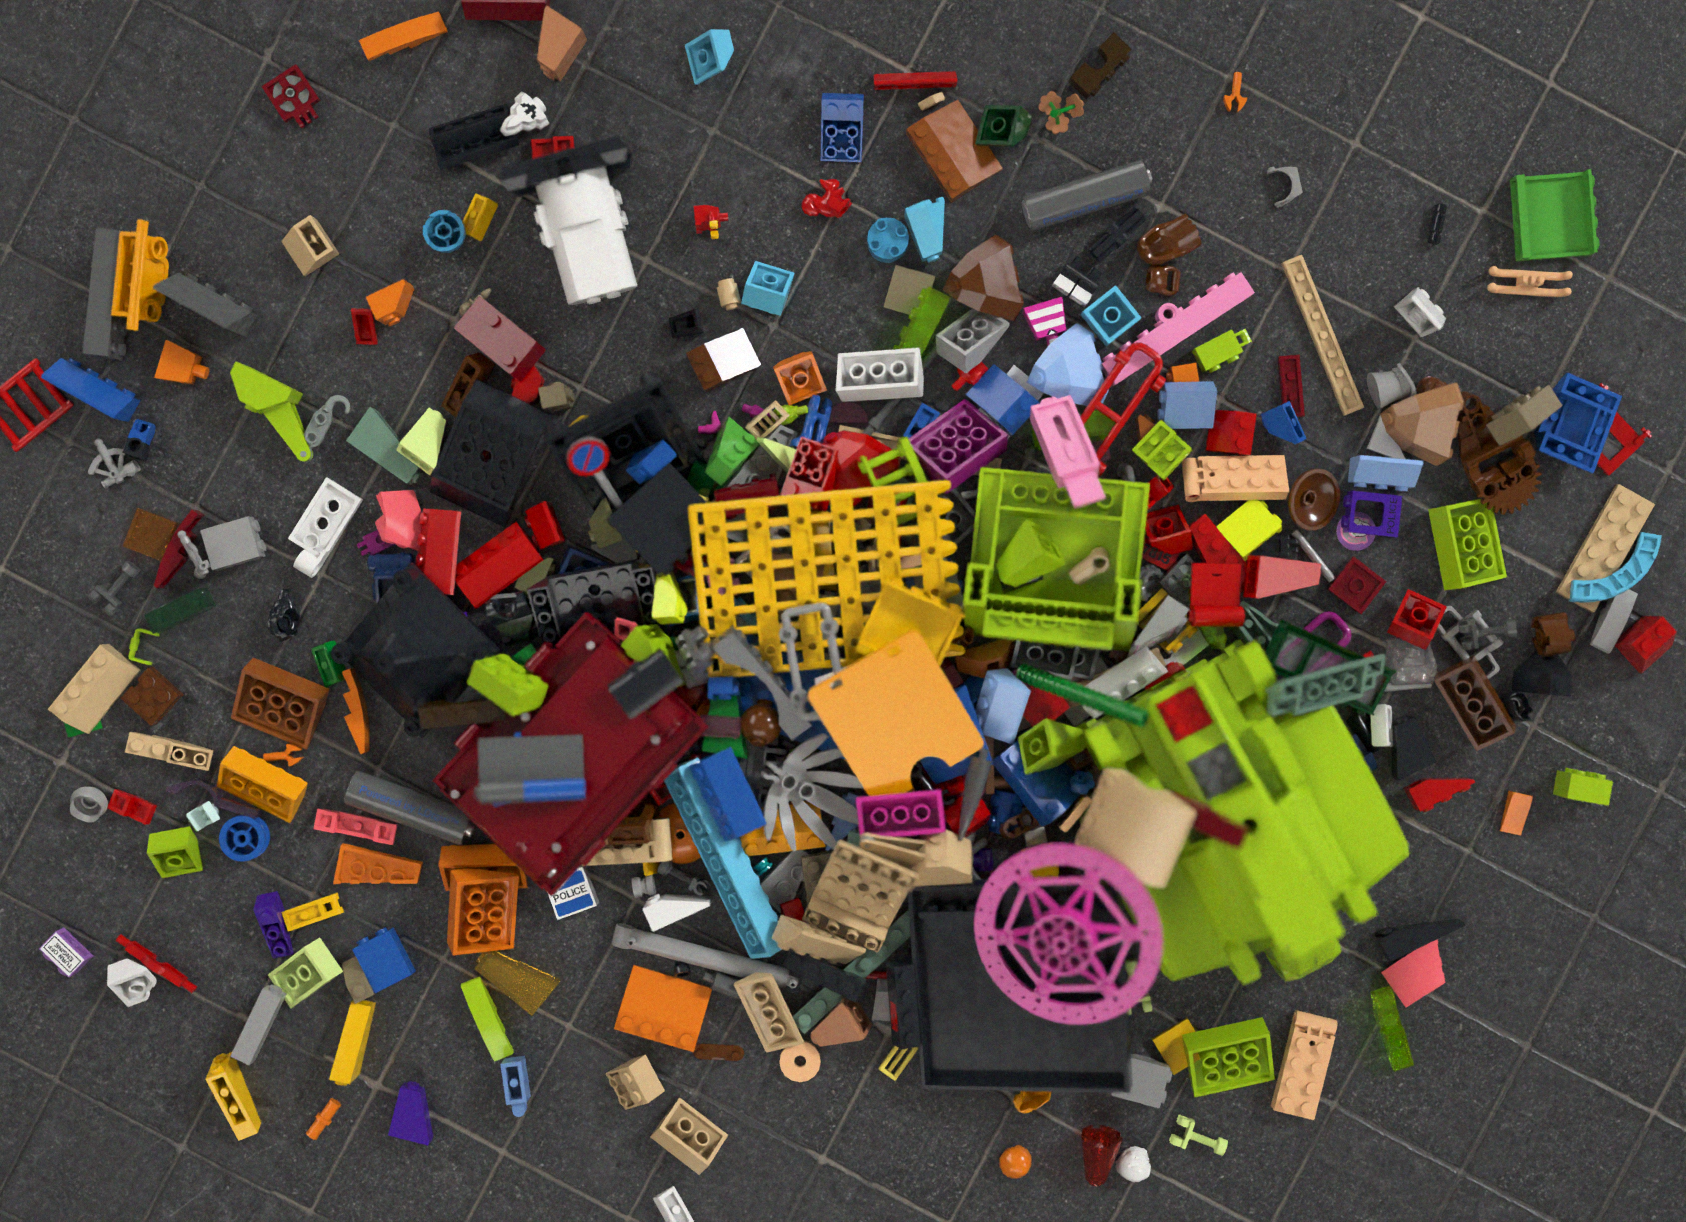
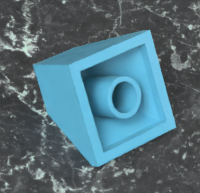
M711 29L685 44L694 84L698 85L725 70L734 51L729 30Z

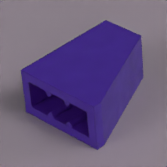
M408 1081L400 1087L388 1136L428 1146L433 1139V1132L425 1087L419 1086L420 1084L417 1082Z

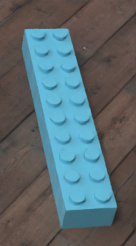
M699 758L677 764L678 767L664 782L750 959L770 957L782 950L777 946L778 943L771 938L778 924V916L769 904V898L760 885L759 877L751 867V861L742 848L740 838L724 841L719 828L710 814L709 807L702 797L698 784L689 768V765L698 761Z

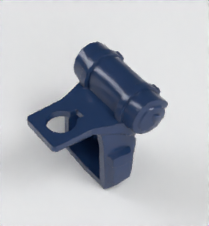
M412 553L369 555L367 565L368 569L374 572L375 582L372 583L373 598L376 602L394 584L393 577L397 571L405 569L409 563L415 564Z

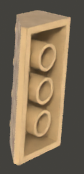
M110 644L99 645L48 710L64 723L90 734L141 670Z
M781 915L771 937L778 943L777 946L783 950L789 951L791 948L800 955L805 956L808 953L809 956L817 960L825 958L827 962L835 965L837 962L847 964L866 951L863 946L848 941L815 925Z

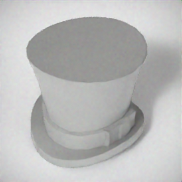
M1400 363L1397 364L1398 367L1392 368V371L1373 372L1367 375L1368 389L1378 409L1394 401H1403L1416 395L1415 385Z

